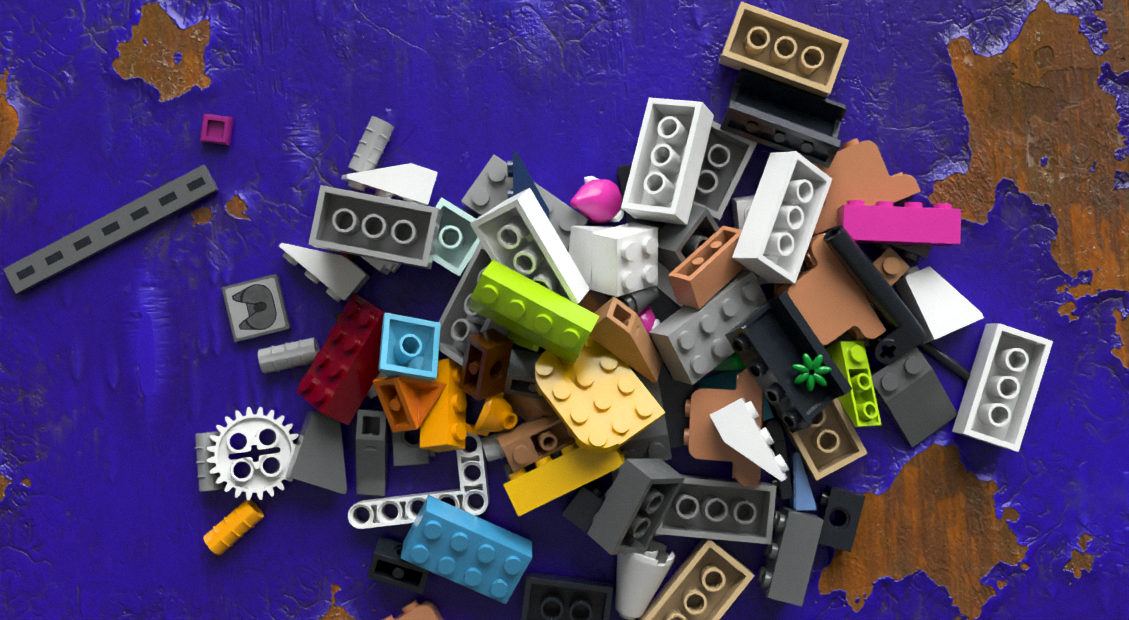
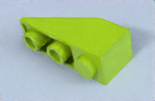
M840 341L826 348V351L852 387V390L846 395L838 397L854 426L870 427L882 425L864 341Z

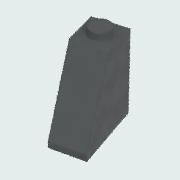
M319 410L307 412L286 477L346 494L347 483L340 421L322 414Z

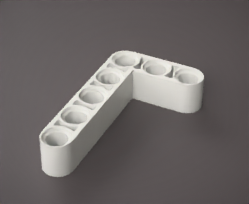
M467 432L466 436H472L476 439V450L472 452L465 449L456 450L460 489L362 500L350 508L348 512L349 523L357 529L414 523L418 514L413 510V503L416 500L425 502L428 495L439 500L444 497H450L455 501V507L472 515L482 514L490 503L485 452L481 441L482 436ZM467 466H478L481 472L480 477L476 480L468 478L465 473ZM471 494H480L484 499V505L480 508L472 507L469 503V496ZM386 504H393L397 507V517L390 518L385 514ZM359 507H364L369 511L370 517L368 521H361L357 517L356 512Z

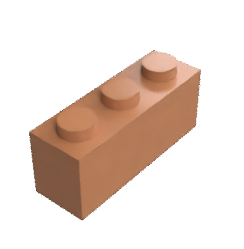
M722 226L668 275L677 303L700 309L734 276L742 271L745 266L732 258L742 230Z

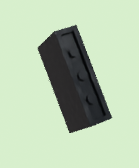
M741 68L732 88L720 129L782 152L796 151L808 161L829 168L840 148L841 140L837 138L847 106Z
M786 291L767 300L725 334L732 349L739 355L749 374L759 384L767 400L772 403L781 416L783 423L792 433L809 428L813 424L811 420L829 403L852 390V387ZM804 353L808 354L812 362L818 355H822L823 361L820 366H827L832 369L829 373L821 375L827 382L826 386H821L815 381L813 390L809 392L806 387V381L800 384L794 383L797 376L801 373L795 371L792 366L794 364L804 365Z

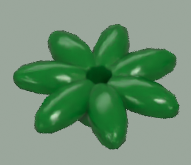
M804 353V365L794 364L792 366L795 371L801 373L797 376L794 383L800 384L806 381L807 390L811 392L815 381L821 386L827 385V382L821 375L829 373L832 369L827 366H820L823 361L822 355H818L812 362L808 354Z

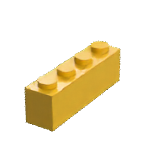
M573 443L561 449L562 456L554 460L549 455L534 462L537 468L529 472L522 468L508 475L511 481L503 485L518 517L618 469L625 462L620 448L606 454V452L598 453L587 449L583 450L576 443Z

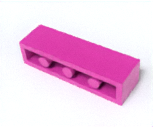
M848 200L847 205H842L838 208L837 226L842 225L856 243L948 247L960 244L961 209H951L952 204L937 203L933 204V208H923V203L907 202L904 207L893 206L894 202L877 201L876 206L864 205L865 201Z

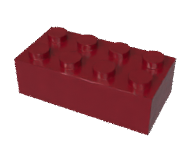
M355 293L345 305L342 315L336 325L330 330L327 340L316 354L314 362L306 375L301 379L296 390L300 396L322 414L347 425L350 424L373 385L372 381L380 373L378 368L383 314L385 312L388 313L381 307Z

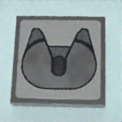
M279 274L221 287L234 342L291 329Z

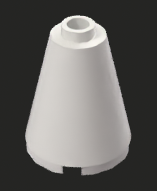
M652 540L645 552L617 554L615 609L622 618L635 620L643 616L672 566L675 554L673 551L670 555L665 552L667 546Z

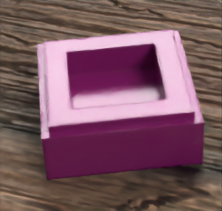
M204 114L200 142L230 146L234 119L227 116Z

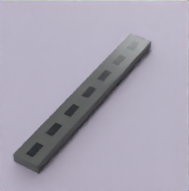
M202 165L7 266L3 270L15 294H21L218 192L219 189L207 166Z

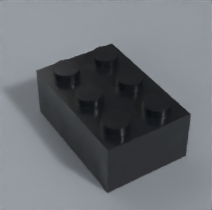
M528 571L521 620H609L613 584L609 581Z

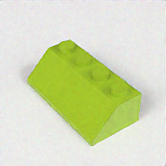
M494 259L481 274L470 298L469 309L573 365L600 317Z

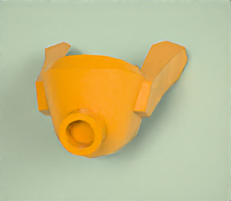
M503 392L486 398L476 424L466 423V431L468 433L488 436L489 432H501L504 429L510 430L515 427L517 415L513 413L511 404L503 398Z

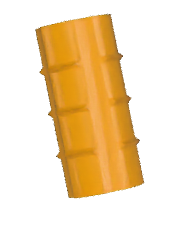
M246 499L238 507H235V510L227 517H224L220 523L213 526V529L203 537L204 542L212 552L221 555L229 547L233 546L238 539L244 537V534L251 528H254L264 518V514L257 504L251 499Z

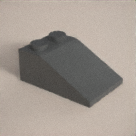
M692 205L687 225L665 223L658 232V259L669 271L672 272L720 229L706 207Z
M917 347L912 348L891 364L882 363L871 371L876 400L911 448L957 416V412L934 370Z
M634 371L635 375L663 409L658 379L656 383H652L639 372ZM665 415L619 447L625 460L660 458L664 461L672 459Z

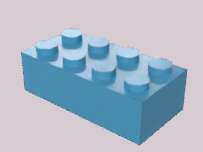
M428 495L403 541L401 559L506 604L532 559V541Z

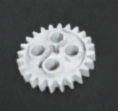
M250 407L246 409V416H242L237 410L235 411L236 420L233 421L226 416L227 426H216L220 432L219 436L210 435V438L216 442L215 446L207 447V450L214 452V456L208 458L207 462L216 464L210 470V474L219 472L220 476L215 482L219 484L226 481L225 492L229 491L232 487L236 488V498L244 491L246 492L247 500H250L252 493H256L258 499L262 500L263 491H267L272 497L274 496L273 487L277 486L279 489L284 490L281 482L283 479L290 482L293 481L292 478L286 477V473L296 444H293V440L299 435L289 434L288 431L293 425L283 426V415L276 420L273 419L274 410H271L267 416L263 415L262 407H259L256 415H253ZM264 429H270L275 434V440L270 445H263L259 440V434ZM241 433L245 436L246 444L242 449L235 450L230 446L229 442L233 434ZM252 445H256V448L259 450L274 447L280 448L278 453L259 455L258 461L253 462L251 457L233 460L228 458L230 454L251 451ZM269 457H274L278 460L279 467L274 473H266L263 469V462ZM241 461L246 462L250 467L249 474L244 478L236 477L233 472L234 466Z

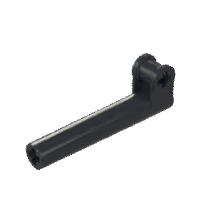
M838 225L828 231L823 238L824 242L887 323L884 326L886 329L884 333L877 338L869 339V346L879 362L891 364L912 348L923 343L928 336V332L842 225ZM886 344L888 347L883 349L882 346Z

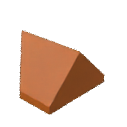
M400 375L376 378L372 381L392 432L417 430L447 385Z

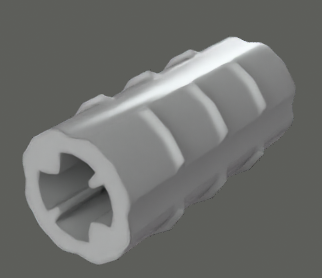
M372 116L348 167L356 172L375 170L395 127L386 121Z
M309 338L258 350L260 368L264 374L312 364L316 354L320 351L316 338Z
M219 431L195 434L199 491L225 488V481L219 484L215 482L220 476L219 472L210 474V470L216 464L207 462L208 458L214 456V452L207 450V447L216 445V442L210 438V435L219 436Z

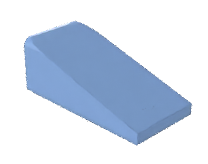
M790 450L789 472L793 496L789 498V506L794 510H817L800 453Z

